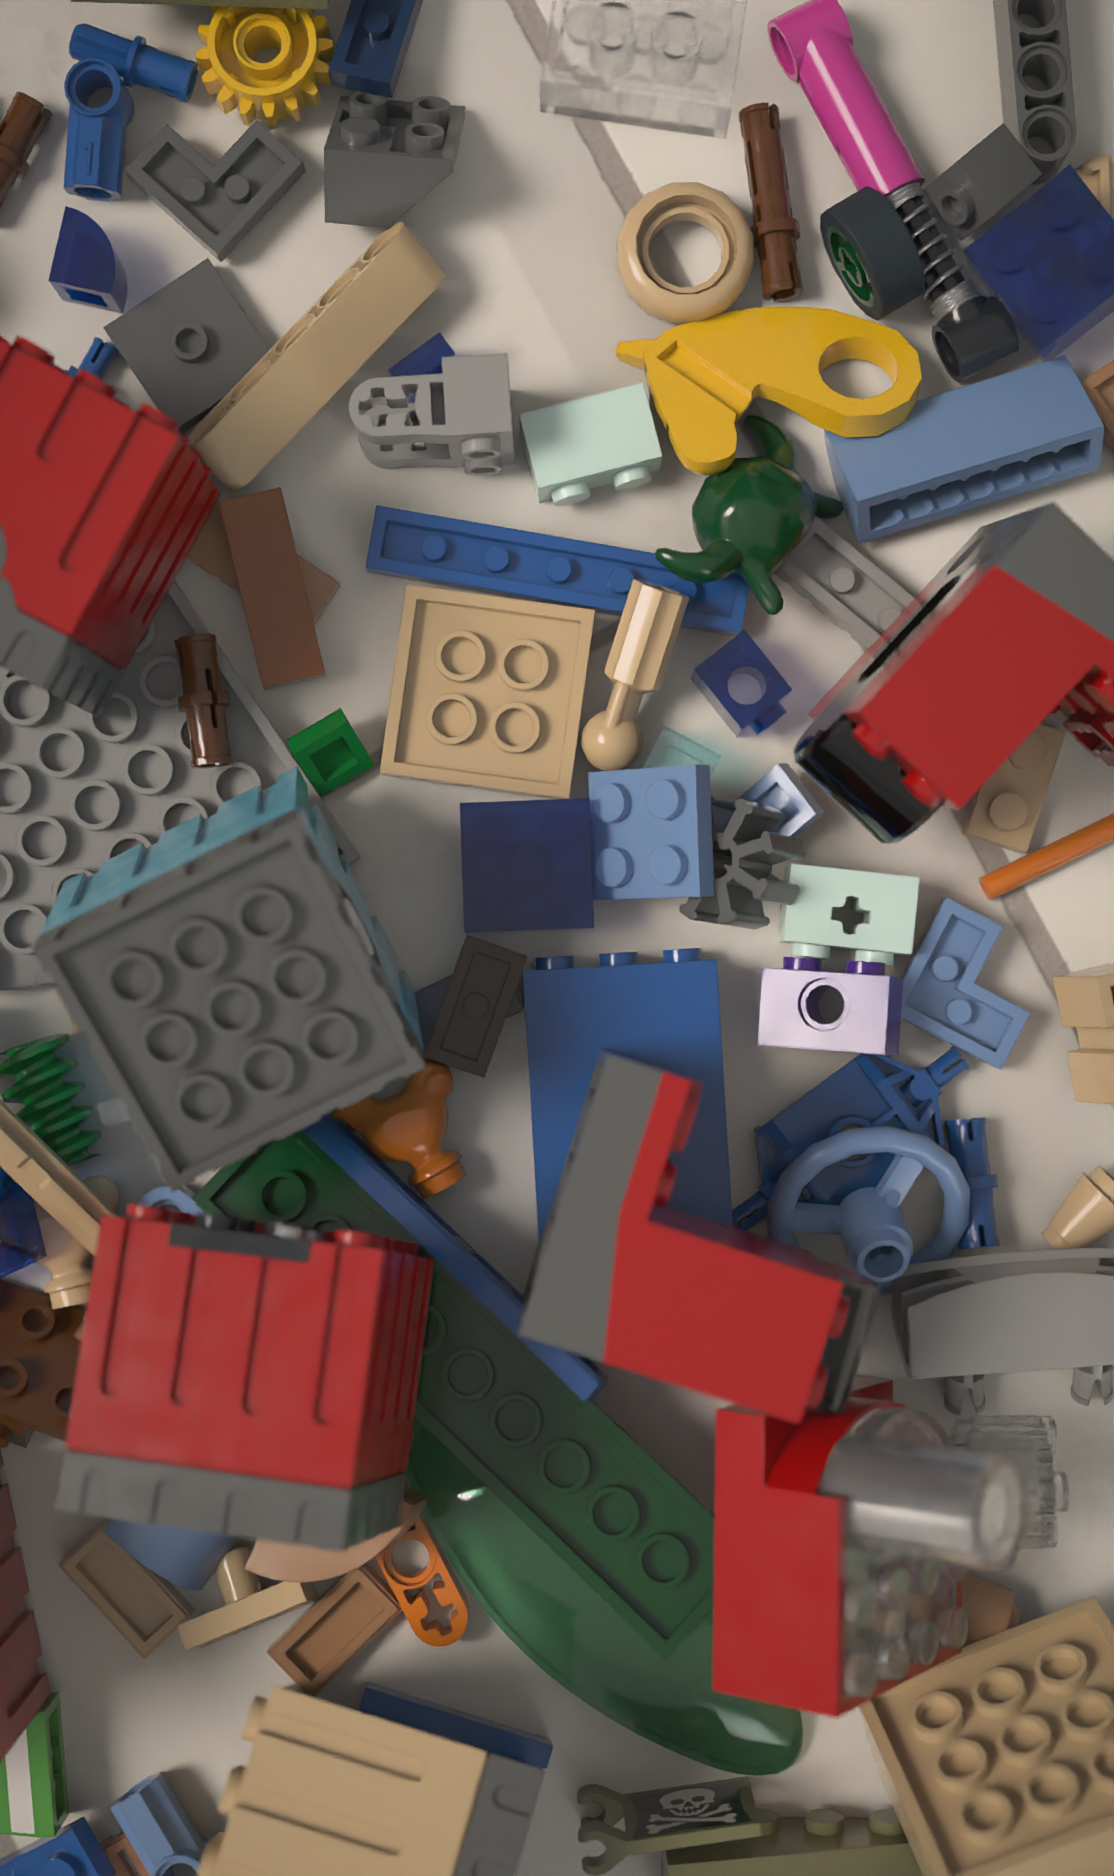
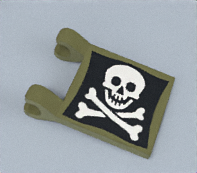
M748 1776L627 1794L618 1793L602 1785L588 1784L583 1786L577 1793V1802L579 1804L594 1801L604 1808L598 1817L582 1818L581 1827L578 1830V1841L580 1843L598 1840L606 1847L605 1851L599 1856L583 1857L582 1869L589 1875L605 1874L628 1855L762 1836ZM623 1817L625 1831L613 1827Z

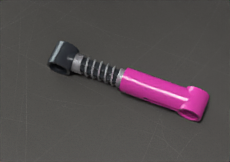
M808 0L770 20L768 23V36L779 65L790 80L798 81L856 190L859 191L866 186L878 190L892 204L907 227L923 265L926 289L923 298L926 301L932 302L930 310L932 315H935L934 319L937 320V324L932 327L933 343L948 374L956 382L961 383L1018 353L1019 339L1009 313L996 297L991 295L986 298V296L978 295L979 291H976L974 282H972L973 279H964L961 273L964 264L957 265L952 257L956 249H948L944 242L948 234L943 233L940 235L936 227L939 219H932L928 213L931 204H923L922 199L924 198L925 191H922L921 186L925 182V178L853 47L852 32L838 1Z

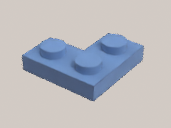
M945 897L941 899L901 976L903 978L901 1019L995 1069L1002 1070L1031 1014L974 984L1003 926Z

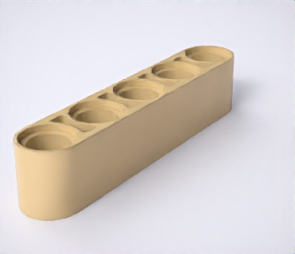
M398 222L389 227L371 243L200 421L188 436V439L191 441L188 447L201 455L199 461L210 468L211 473L230 492H236L246 486L430 296L443 280L446 273L403 222Z

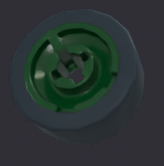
M866 186L828 208L820 215V231L830 262L854 303L867 316L874 320H880L924 293L925 275L915 243L897 211L878 190Z

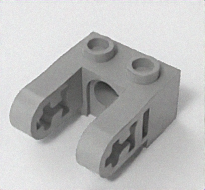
M508 353L442 357L443 374L371 378L359 384L351 394L349 414L353 426L358 433L362 452L372 464L378 467H464V472L469 475H491L501 472L502 465L515 464ZM416 393L415 403H407L405 394ZM385 397L387 404L373 407V398ZM362 410H368L364 415H362ZM418 419L420 425L413 426L412 420ZM415 443H423L426 450L415 451ZM393 444V450L382 451L380 446Z

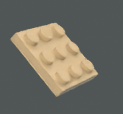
M406 584L379 773L382 776L569 801L595 610Z

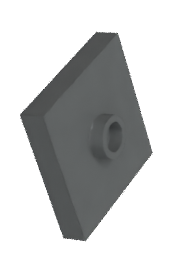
M208 258L103 327L157 409L179 424L177 431L181 434L200 422L270 350Z

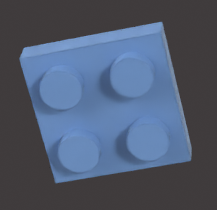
M695 764L588 772L593 900L714 896L710 765Z

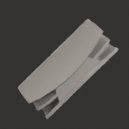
M1114 1247L1031 1250L910 1264L900 1277L893 1280L891 1313L895 1336L906 1374L910 1379L946 1377L944 1406L951 1413L961 1415L966 1389L969 1390L976 1415L983 1411L985 1408L984 1374L1073 1368L1071 1396L1076 1402L1089 1407L1094 1381L1104 1405L1111 1402L1113 1398L1112 1371L1114 1365Z

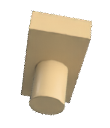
M248 1546L227 1552L215 1571L226 1605L177 1625L185 1651L203 1648L319 1600L314 1582L284 1581L262 1590L257 1574L244 1569L250 1557Z

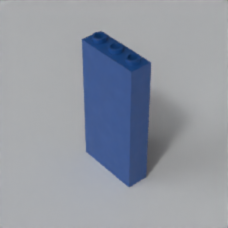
M701 948L663 950V963L638 964L637 952L599 954L600 966L574 968V956L535 958L536 970L523 971L539 1242L600 1049L688 1076L703 1084L684 1149L681 1153L669 1150V1161H673V1166L677 1167V1171L666 1206L733 1227L717 959L702 960Z

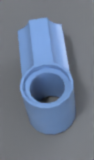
M162 1772L153 1776L150 1775L112 1803L110 1806L112 1813L150 1876H174L172 1865L176 1863H185L192 1866L198 1873L203 1854L210 1840L198 1835Z

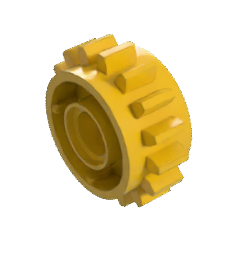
M210 6L213 16L210 25H199L197 30L202 44L206 47L196 50L195 58L200 70L206 71L201 76L208 95L219 93L217 101L224 114L237 109L244 125L250 126L257 119L267 121L269 128L273 129L277 127L278 120L290 117L295 122L300 121V111L308 104L318 107L322 103L318 90L320 85H332L329 74L330 66L326 63L332 61L335 52L333 40L326 39L330 32L324 15L313 17L314 9ZM272 47L280 50L278 56L270 62L258 63L252 60L254 54L262 48Z

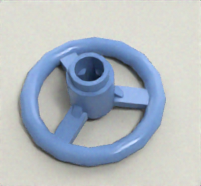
M892 1126L847 1129L812 1144L782 1171L767 1203L768 1238L801 1248L793 1231L838 1234L842 1237L851 1267L856 1273L878 1282V1284H870L834 1274L844 1283L841 1295L849 1298L889 1295L893 1292V1280L900 1277L910 1264L948 1259L953 1255L969 1224L970 1187L955 1157L926 1135ZM878 1152L897 1154L877 1187L858 1189L846 1196L839 1206L797 1202L804 1186L829 1165L855 1154ZM926 1167L935 1174L944 1192V1216L933 1238L912 1256L913 1243L900 1204L922 1169Z

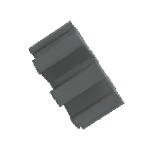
M711 796L714 896L689 897L687 903L680 906L679 911L695 921L748 929L765 927L769 925L770 920L764 916L762 901L792 905L800 891L798 885L786 883L771 874L772 865L790 859L803 860L805 858L803 842L798 838L773 833L778 823L785 820V814L778 809L740 798L736 799V801Z

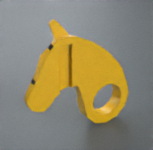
M771 306L724 312L702 321L688 322L664 331L657 339L618 342L615 352L622 362L645 370L650 400L666 428L677 457L687 470L700 476L721 473L733 463L737 444L736 423L746 412L753 399L758 396L777 402L798 413L817 427L842 437L879 436L905 422L918 400L922 380L918 352L900 332L867 319L832 309L816 307ZM848 359L866 360L880 366L891 377L893 385L878 396L864 399L852 398L833 391L822 380L820 374L826 367L837 361Z

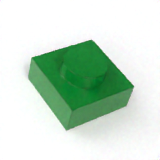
M341 708L286 740L292 754L320 797L374 766L371 757Z

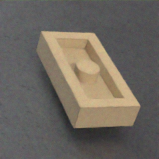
M1039 724L975 793L962 835L1020 854L1027 853L1066 732Z

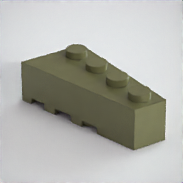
M757 1809L762 1836L661 1851V1876H923L897 1814L892 1809L872 1811L869 1817H844L840 1812L830 1809L810 1810L805 1813V1817H779L774 1811Z

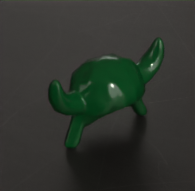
M747 415L743 419V425L758 444L762 456L735 458L726 470L709 475L705 479L692 505L693 530L702 551L693 553L659 548L656 550L655 555L656 559L668 571L683 580L698 584L721 581L733 572L742 575L761 607L768 614L776 615L783 609L784 601L780 590L771 576L791 556L807 534L815 516L825 519L838 517L843 511V503L811 490L808 483L796 471L797 457L792 441L778 426L759 416Z

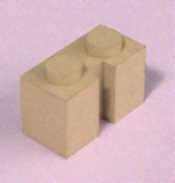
M1104 964L1055 976L1053 981L1062 1027H1076L1080 1045L1079 1049L1067 1052L1076 1102L1114 1105V964Z

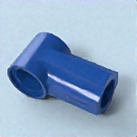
M98 58L83 59L74 64L68 71L64 83L65 96L70 106L63 188L68 194L80 196L87 200L109 202L112 199L122 198L127 126L133 118L134 101L112 65ZM103 87L113 89L112 96L105 105L98 108L87 107L88 98L93 91Z

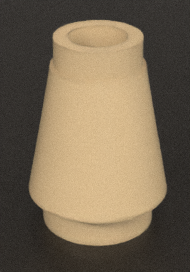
M1100 1165L1089 1176L1084 1172L1082 1173L1049 1222V1226L1041 1233L1054 1249L1087 1248L1114 1229V1177Z

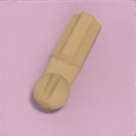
M633 579L604 673L614 683L607 709L592 717L582 731L581 747L587 760L594 767L603 771L623 770L632 765L640 756L643 750L644 735L638 722L635 720L643 694L657 691L661 687L690 598L689 596L659 584L641 579Z

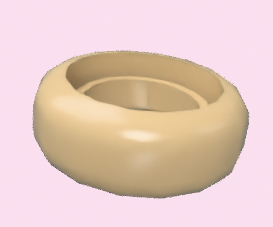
M673 182L646 193L627 213L617 238V272L629 298L647 315L672 325L702 321L724 313L743 294L754 265V237L742 209L724 192L699 182ZM675 221H693L705 226L715 235L721 248V263L718 271L708 281L695 287H678L665 282L654 271L649 260L648 248L652 238L662 227Z

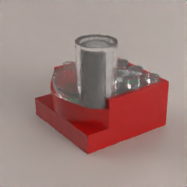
M851 1374L827 1379L817 1407L805 1406L800 1424L737 1404L716 1409L712 1691L838 1718L961 1653L968 1633V1615L966 1610L962 1608V1580L966 1575L967 1569L1004 1573L1014 1563L1021 1548L1026 1528L1028 1501L1026 1480L1022 1467L1016 1458L1010 1455L954 1448L944 1428L934 1417L925 1411L911 1409L903 1404L893 1402V1379Z

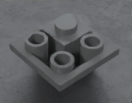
M356 92L350 96H341L324 147L325 223L389 228L453 173L465 120V106L450 105L447 100L434 96L419 97L413 102L387 100V97L364 92Z

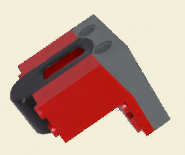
M1054 501L980 527L908 607L902 611L886 631L881 634L876 642L863 653L808 713L814 721L798 740L793 750L795 762L881 844L900 842L927 822L941 807L960 810L1049 713L1056 714L1060 710L1068 718L1063 723V727L1093 756L1100 757L1108 766H1114V560ZM931 611V613L921 622V620Z
M600 1049L523 1293L519 1336L800 1424L803 1413L822 1418H837L843 1415L882 1293L878 1282L854 1271L819 1260L808 1250L666 1206L677 1171V1167L673 1166V1161H669V1150L681 1153L684 1149L703 1084L688 1076Z

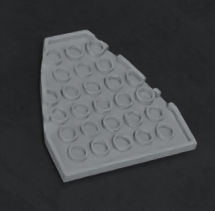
M175 580L126 670L121 669V672L124 674L100 718L0 666V991L55 984L50 972H45L33 952V947L65 881L83 872H86L89 877L99 872L103 862L141 843H144L145 847L148 848L158 843L161 833L199 814H202L203 818L206 819L217 813L220 804L258 785L264 790L276 784L278 775L298 766L308 785L307 799L310 805L318 804L338 842V858L340 862L347 860L351 866L362 858L217 643L216 649L222 690L228 691L230 706L225 708L230 750L234 763L215 768H192L186 713L180 712L178 708L177 698L183 695L177 648L175 647L174 640L188 635L211 633Z

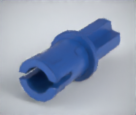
M86 23L76 25L71 35L69 55L73 59L78 61L87 58L105 60L116 69L119 76L123 77V83L127 87L132 88L136 83L165 93L184 103L189 101L197 80V62L174 56L146 44V38L137 35L132 41Z

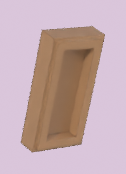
M365 1563L343 1574L319 1597V1600L315 1601L269 1646L267 1653L309 1697H314L402 1611V1608L393 1590Z

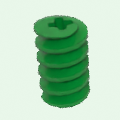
M60 1033L1 1052L0 1055H8L9 1058L0 1064V1079H16L17 1082L2 1094L4 1103H23L25 1107L16 1115L29 1128H32L33 1132L70 1166L101 1155L89 1154L87 1149L101 1139L102 1134L100 1130L80 1129L79 1125L90 1117L94 1110L92 1106L72 1105L71 1100L84 1091L86 1086L84 1082L64 1081L63 1076L78 1065V1062L74 1057H56L55 1051L70 1040L67 1033Z

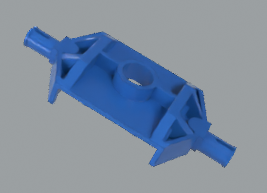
M952 1046L949 1051L926 1068L920 1067L917 1070L886 1055L860 1053L763 1126L754 1128L762 1184L758 1187L759 1191L732 1210V1218L735 1222H738L737 1225L740 1229L748 1231L767 1217V1203L784 1169L812 1144L835 1135L842 1126L848 1123H858L864 1128L892 1126L923 1134L945 1149L938 1096L942 1094L940 1088L970 1068L965 1059L957 1060L962 1056L960 1052ZM889 1152L867 1153L857 1159H843L829 1165L804 1186L797 1202L839 1206L842 1200L850 1193L861 1188L877 1187L897 1154Z

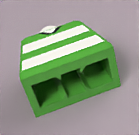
M59 1692L50 1693L49 1698L0 1763V1834L40 1838L55 1837L69 1815Z

